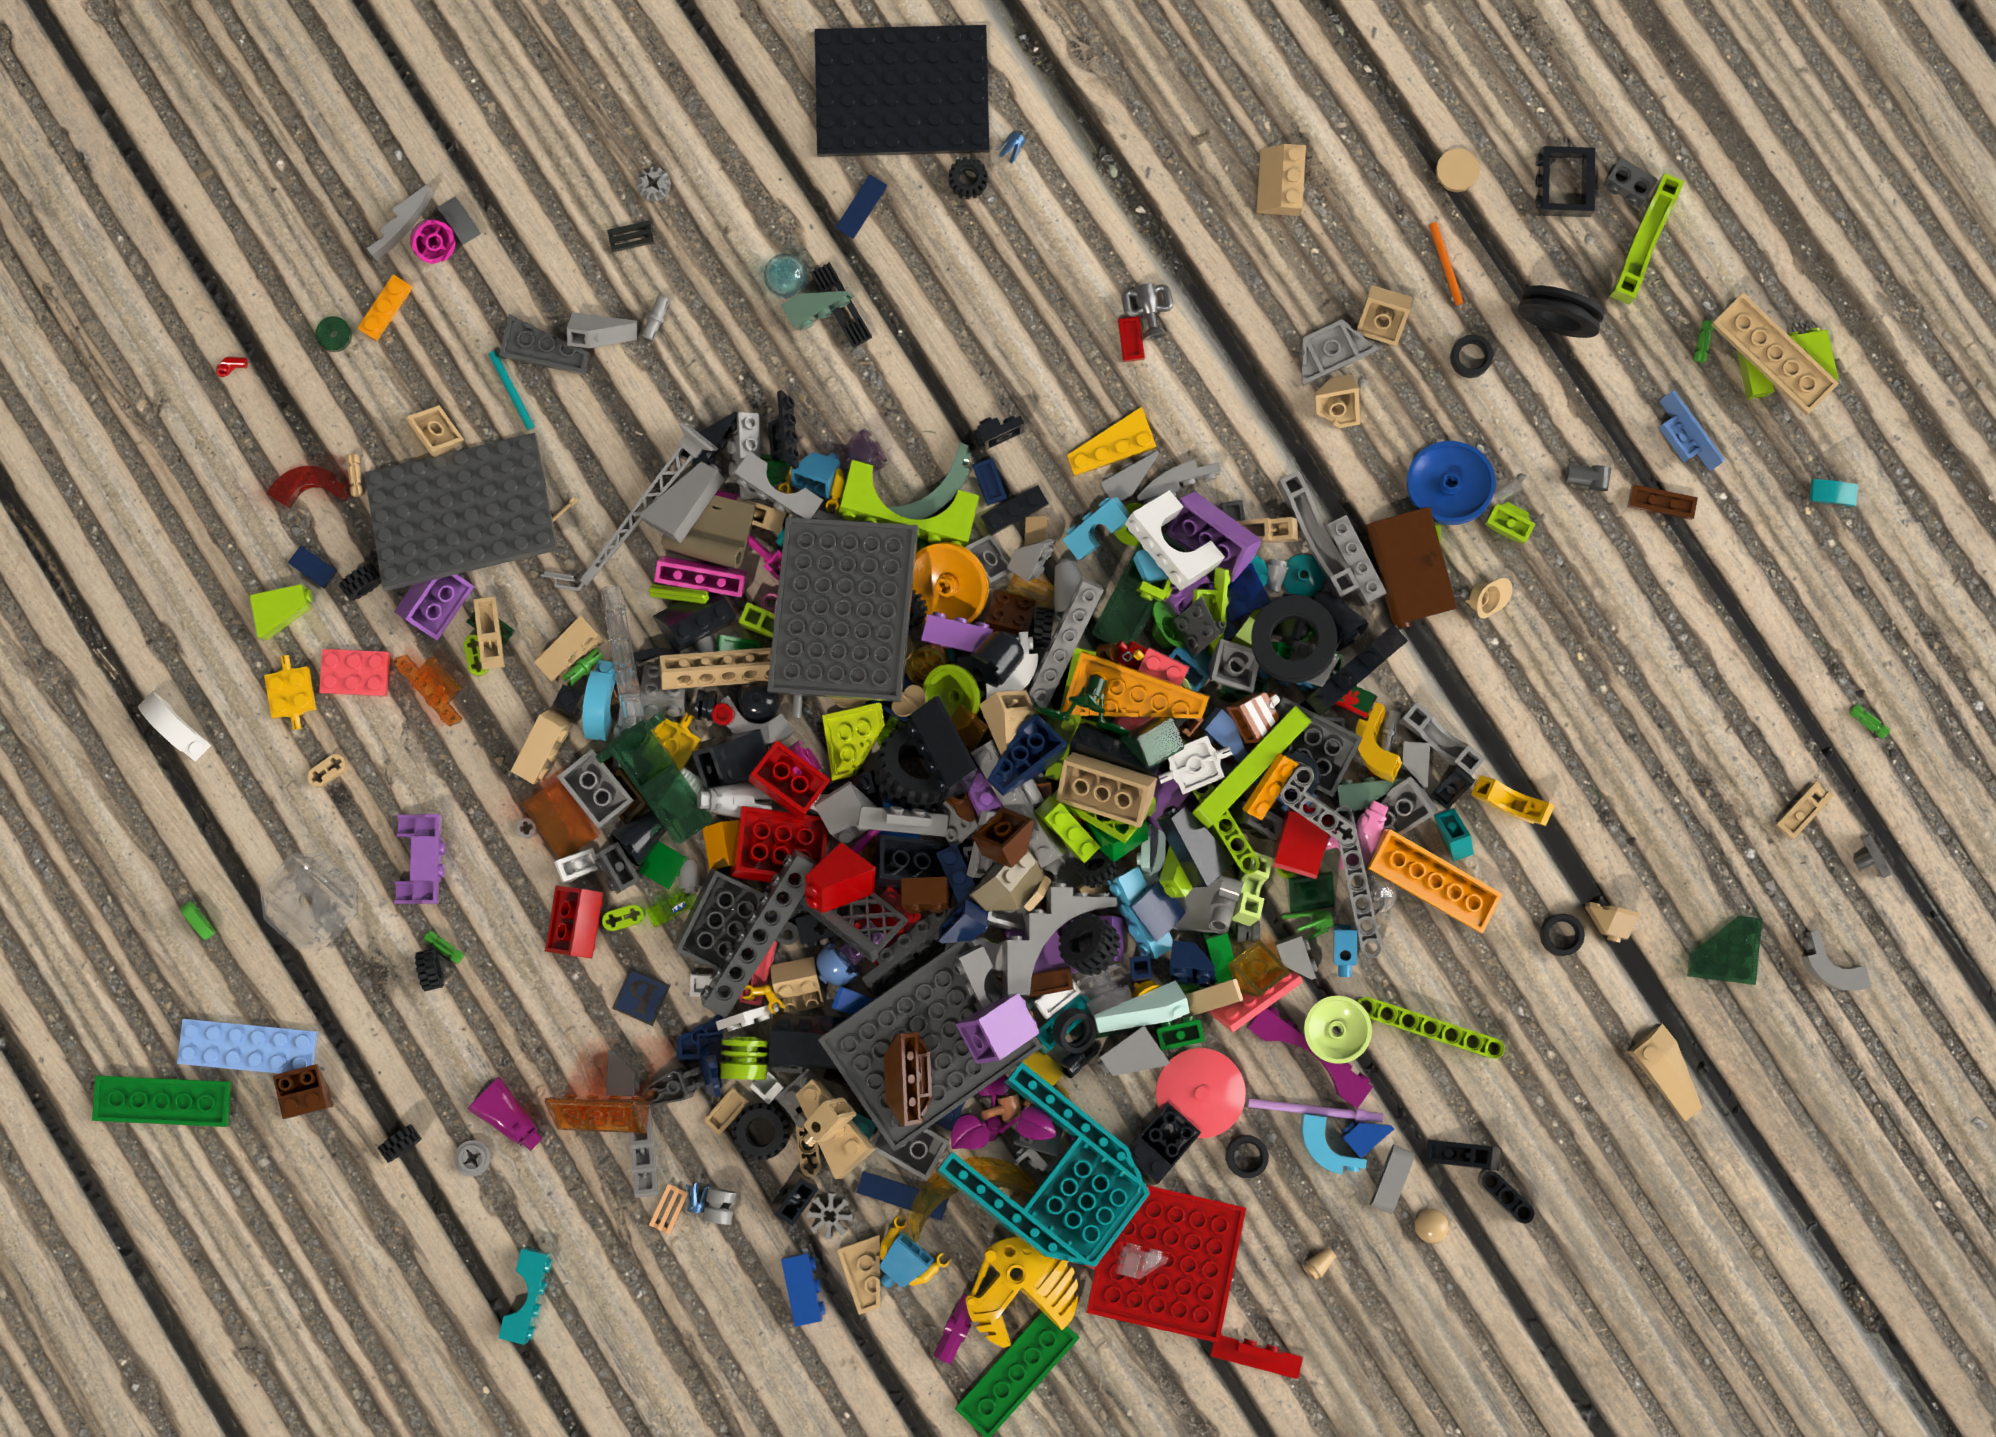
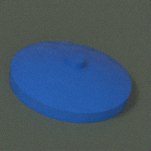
M1458 441L1437 442L1424 448L1412 461L1406 480L1407 493L1416 510L1430 507L1434 522L1444 525L1465 524L1479 517L1490 505L1496 486L1495 473L1486 456L1475 447Z

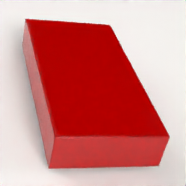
M1140 316L1118 318L1123 362L1144 360Z

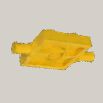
M285 655L280 657L282 670L277 673L264 675L272 719L291 718L292 730H300L302 727L299 716L306 712L317 710L310 668L307 666L296 669L291 668L290 656Z
M686 712L680 724L672 722L665 717L661 718L640 755L650 760L654 765L647 777L656 781L662 770L677 776L681 769L685 768L693 755V749L702 740L692 734L687 728L694 716Z

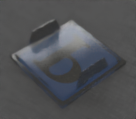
M630 967L612 1009L653 1026L671 985Z

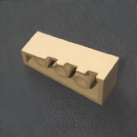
M815 1079L810 1080L795 1094L807 1120L824 1101L835 1099L820 1080ZM850 1120L831 1139L818 1142L835 1179L846 1177L876 1149L853 1120Z

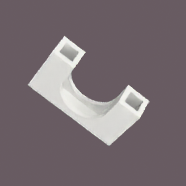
M1169 490L1132 512L1125 525L1142 544L1144 550L1155 560L1158 567L1169 577L1171 583L1181 591L1215 570L1225 557L1212 541L1192 552L1177 551L1166 543L1161 533V527L1175 519L1183 508L1182 504Z

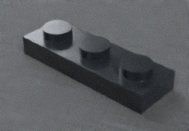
M1039 485L981 515V519L990 535L993 536L1045 508L1049 503Z

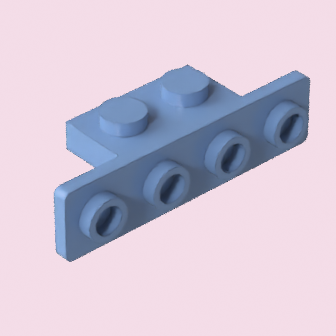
M1671 391L1659 401L1671 419L1658 428L1683 462L1697 454L1708 470L1712 471L1725 461L1676 391Z

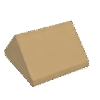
M440 405L406 417L407 422L434 458L448 453L464 441Z

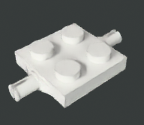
M1208 736L1168 751L1166 755L1170 763V771L1158 775L1159 779H1161L1160 782L1162 784L1174 779L1179 784L1184 795L1225 777L1220 767V760L1232 755L1231 751L1227 752L1231 749L1228 746L1216 751L1212 747Z

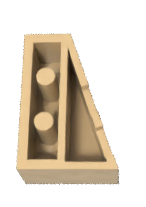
M580 615L563 634L553 641V644L548 649L542 650L536 656L537 660L534 663L552 683L556 684L562 679L563 674L575 666V662L578 659H583L593 648H597L605 640Z
M555 707L539 714L511 772L532 784L540 780L543 781L549 772L547 768L557 757L559 748L576 720Z

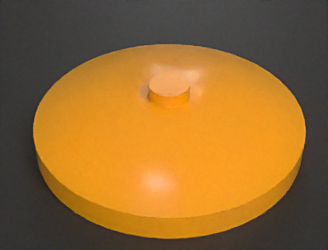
M950 542L934 543L916 553L913 589L916 590L915 594L920 593L922 595L920 597L921 600H926L924 606H927L928 610L925 613L933 615V612L946 614V619L954 620L955 617L968 620L967 624L974 621L983 611L989 593L987 574L980 560L967 548ZM927 616L923 619L922 623H926Z

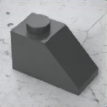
M609 1050L606 1096H636V1092H640L641 1079L637 1078V1072L617 1050Z

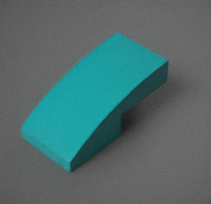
M1811 479L1809 501L1854 507L1857 505L1858 484Z

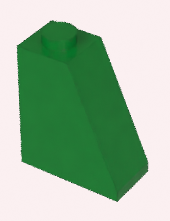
M1200 932L1207 956L1215 966L1216 983L1219 984L1233 979H1237V982L1240 981L1228 933Z

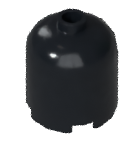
M1002 630L994 631L968 656V664L972 671L977 669L983 675L982 681L997 688L999 685L1004 684L1022 662L1024 650L1020 643L1021 641L1014 633Z

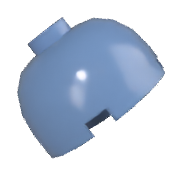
M831 941L818 954L817 968L820 972L817 975L825 984L830 982L835 986H844L857 978L860 972L854 971L858 968L856 964L854 965L841 949L839 951L834 947L837 944Z

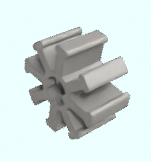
M836 1192L828 1193V1206L821 1200L820 1195L813 1200V1203H816L822 1211H812V1209H809L807 1212L808 1219L810 1217L821 1219L816 1225H812L811 1230L813 1233H817L822 1225H827L824 1239H832L833 1225L839 1230L841 1236L846 1233L848 1228L844 1227L839 1219L849 1220V1222L853 1220V1212L850 1214L840 1213L844 1206L850 1204L846 1197L837 1207L834 1206ZM826 1210H828L829 1212L834 1211L836 1213L834 1215V1217L836 1218L834 1221L832 1219L827 1220L825 1218V1216L827 1215V1213H825Z

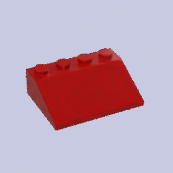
M741 806L730 877L771 882L773 876L777 872L780 873L783 868L782 864L785 857L791 854L794 849L819 863L826 857L828 829L821 817L805 815L800 820L789 812ZM792 873L788 879L795 880L799 874Z

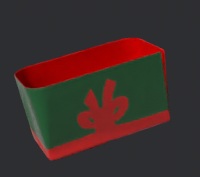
M1355 686L1336 702L1335 706L1338 705L1340 706L1339 708L1366 718L1378 696Z

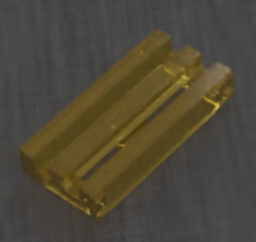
M1014 573L1007 591L1048 607L1054 593V585L1037 578L1030 581L1049 589L1048 593L1017 580L1019 576ZM1014 584L1026 588L1035 593H1038L1047 598L1046 600H1042L1026 592L1013 588Z

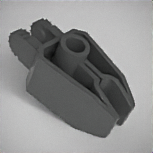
M698 1067L690 1071L679 1068L651 1083L643 1091L644 1094L653 1090L661 1093H659L657 1099L647 1103L649 1105H661L693 1097L695 1089L706 1085L705 1080L692 1084L690 1076H695L702 1072L701 1068Z

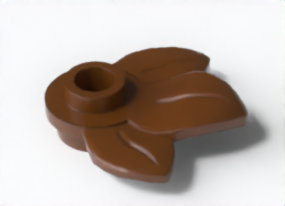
M967 792L946 799L947 803L954 807L956 814L960 818L968 822L974 821L977 813Z

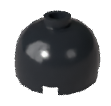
M753 681L745 683L737 693L736 704L738 711L743 718L750 722H767L777 714L781 701L779 694L767 692L768 682Z

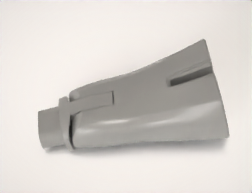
M750 782L708 788L706 791H698L697 807L698 809H706L707 812L739 818L741 806L772 810V803H762V799L772 798Z

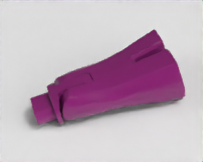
M500 1077L496 1078L467 1108L471 1113L493 1126L520 1146L524 1145L529 1151L543 1139L536 1132L538 1129L532 1119L520 1106Z

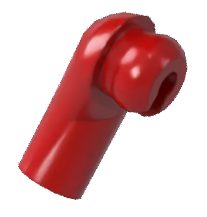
M225 357L217 365L216 374L219 377H225L235 368L246 369L248 360L244 357Z

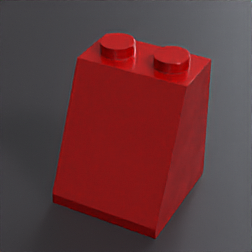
M1307 804L1303 805V809L1308 813L1315 810V808L1308 807ZM1288 806L1278 838L1273 847V867L1316 879L1329 834ZM1330 814L1324 815L1322 823L1332 825L1333 816Z
M842 842L805 876V901L809 907L817 909L821 913L870 896L875 892V866Z

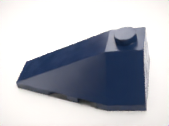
M1036 713L1020 725L1016 735L1010 741L1006 751L999 759L987 781L1004 796L1060 760L1064 756L1068 743Z

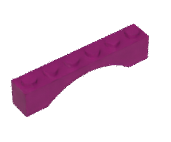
M1269 1006L1251 1020L1246 1028L1263 1041L1287 1042L1311 1053L1329 1073L1336 1094L1354 1108H1359L1373 1088L1369 1084L1371 1080L1361 1072L1357 1075L1351 1071L1352 1066L1349 1063L1335 1064L1317 1057L1309 1048L1305 1035L1296 1030L1298 1026L1289 1019H1286V1021L1278 1017L1280 1013L1273 1007Z

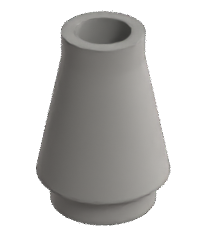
M1270 559L1269 564H1267V589L1280 591L1289 567H1287V561Z

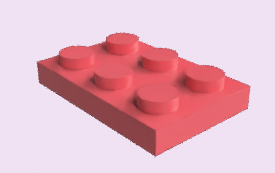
M322 649L319 693L387 697L390 653Z

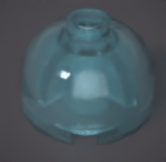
M783 253L774 256L768 261L764 270V281L770 293L778 298L788 299L802 292L806 286L807 273L800 259L792 254Z

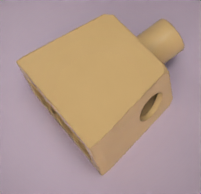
M843 1097L824 1101L804 1123V1128L808 1132L802 1139L811 1147L816 1142L829 1140L857 1114Z

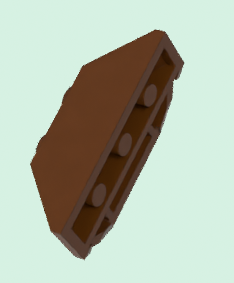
M915 1031L897 1034L884 1054L886 1103L901 1126L921 1124L932 1098L930 1050L921 1039L919 1032Z

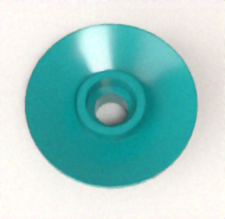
M1301 554L1293 556L1287 561V567L1289 568L1282 585L1289 594L1311 597L1322 588L1325 577L1314 557ZM1305 571L1308 577L1306 579L1301 578L1300 572Z

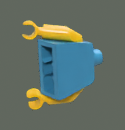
M813 452L807 457L798 460L799 468L793 469L790 467L785 478L787 481L778 486V491L791 494L793 493L791 486L801 490L806 488L812 493L825 498L832 496V499L827 501L826 508L828 513H830V508L836 506L835 513L837 515L839 509L838 499L842 496L845 483L844 473L840 469L837 455L830 452L825 456Z
M900 1216L894 1219L895 1226L889 1229L880 1247L879 1257L882 1263L879 1267L885 1272L880 1280L887 1288H890L895 1282L900 1287H905L908 1284L911 1286L924 1284L939 1271L938 1268L940 1266L945 1267L950 1262V1259H948L945 1263L941 1264L939 1258L944 1253L937 1254L934 1259L903 1231L899 1233V1230L905 1229L907 1226V1220L903 1226L896 1224Z

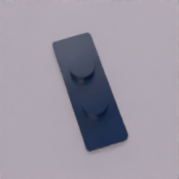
M869 175L840 219L836 229L854 239L884 193L887 185Z

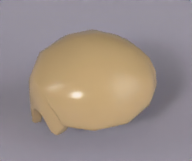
M1425 1209L1418 1214L1415 1220V1231L1425 1243L1438 1244L1446 1239L1449 1233V1221L1437 1209Z

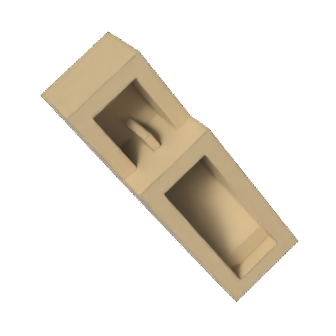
M1293 517L1237 521L1262 540L1260 544L1298 541L1297 519Z
M496 596L473 599L482 668L485 670L505 667Z
M1237 979L1185 994L1190 1012L1185 1016H1194L1243 1001Z

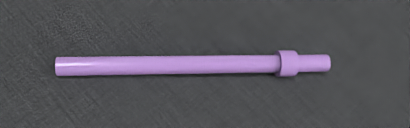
M1251 1098L1248 1101V1107L1355 1119V1122L1363 1123L1365 1121H1383V1113L1366 1112L1365 1109L1359 1108L1348 1110Z

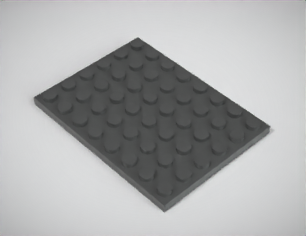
M536 433L441 454L436 458H424L364 473L381 583L384 591L558 550Z
M786 517L767 688L768 693L901 702L918 525Z
M972 941L955 942L817 1038L893 1151L899 1149L1042 1048V1045L1035 1036L999 1061L976 1064L956 1026L958 1022L977 1012L974 1006L977 1003L974 994L970 996L965 987L967 979L964 974H959L955 965L958 962L956 955L975 947ZM990 969L985 978L984 989L988 999L994 1003L1005 996H1002V986ZM916 1031L919 1032L921 1039L930 1050L932 1098L921 1124L901 1126L886 1103L884 1054L897 1034Z

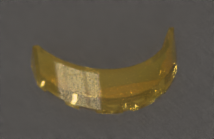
M969 1157L967 1160H964L993 1185L1014 1190L1028 1199L1038 1187V1184L1025 1171L1007 1161L992 1157ZM937 1172L921 1187L910 1210L909 1222L914 1243L918 1242L922 1228L933 1210L945 1199L959 1192L957 1188Z

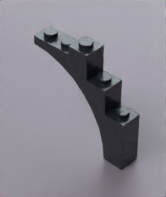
M1393 624L1326 681L1323 687L1320 686L1305 699L1300 706L1321 716L1408 640Z

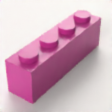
M661 556L657 560L654 582L742 597L745 592L748 571Z

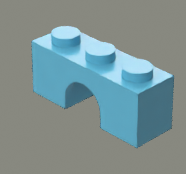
M1118 497L1106 498L1098 505L1100 509L1095 513L1091 511L1082 518L1084 521L1078 527L1074 525L1066 531L1067 536L1063 541L1078 560L1085 559L1100 546L1094 535L1098 524L1105 525L1111 533L1117 532L1125 525L1131 514Z

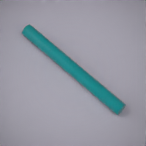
M490 352L488 356L527 431L533 429L535 426L497 352Z

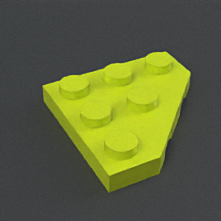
M874 703L822 715L832 781L846 779L858 773L885 725L882 703Z

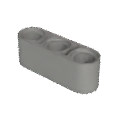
M1394 1144L1392 1145L1372 1195L1370 1206L1390 1214L1394 1212L1415 1156L1414 1152Z

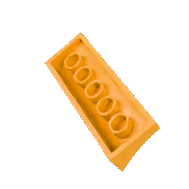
M1383 829L1376 850L1367 867L1370 871L1478 933L1484 932L1503 895L1391 829Z

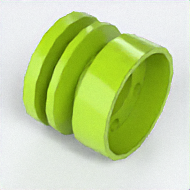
M743 1036L721 1039V1045L731 1046V1050H721V1054L731 1058L730 1061L720 1063L719 1078L767 1080V1065L757 1062V1059L768 1056V1052H758V1047H768L769 1041Z

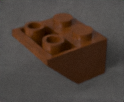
M318 1064L273 1075L282 1119H289L333 1107L329 1086Z

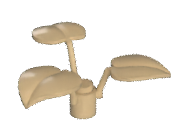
M909 635L905 662L914 652V644ZM917 685L908 686L902 692L901 702H892L893 712L900 717L911 715L926 703L925 691ZM831 697L835 704L844 709L861 707L868 701Z

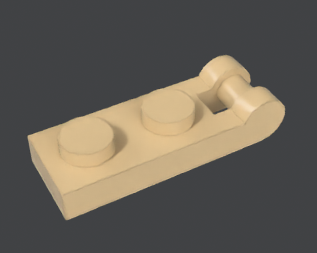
M1817 780L1808 787L1804 794L1775 824L1790 840H1794L1833 797V794L1825 791L1821 787L1822 784ZM1814 794L1820 798L1818 801L1812 797Z

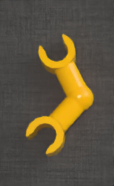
M747 985L744 990L751 989V994L742 997L743 999L750 1001L755 996L765 995L769 1001L768 1008L770 1012L776 1015L773 1008L777 1003H779L781 1008L785 1009L784 1003L777 999L771 985L760 987Z

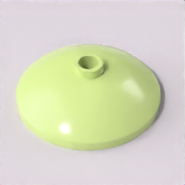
M1330 996L1320 1000L1310 1009L1304 1023V1035L1309 1048L1317 1057L1326 1062L1342 1064L1353 1061L1364 1053L1371 1040L1372 1025L1368 1013L1357 1001L1345 996ZM1334 1026H1337L1340 1029V1033L1338 1035H1335L1332 1032Z

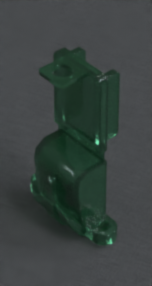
M1127 527L1125 531H1126L1127 533H1129L1130 535L1134 536V535L1128 530V527ZM1162 534L1170 547L1177 551L1185 552V546L1172 540V537ZM1139 541L1119 576L1120 580L1092 630L1093 636L1098 638L1097 641L1101 644L1118 643L1121 640L1126 645L1132 641L1137 642L1153 612V606L1157 600H1146L1140 597V592L1136 591L1139 582L1143 581L1133 560L1137 551L1144 550ZM1164 580L1151 583V585L1161 589Z
M659 712L650 719H642L631 728L628 727L620 732V735L606 744L607 748L595 757L601 764L614 755L674 842L681 844L712 822V816L706 809H698L697 794L677 768V763L669 750L653 730L654 727L665 720L662 713Z

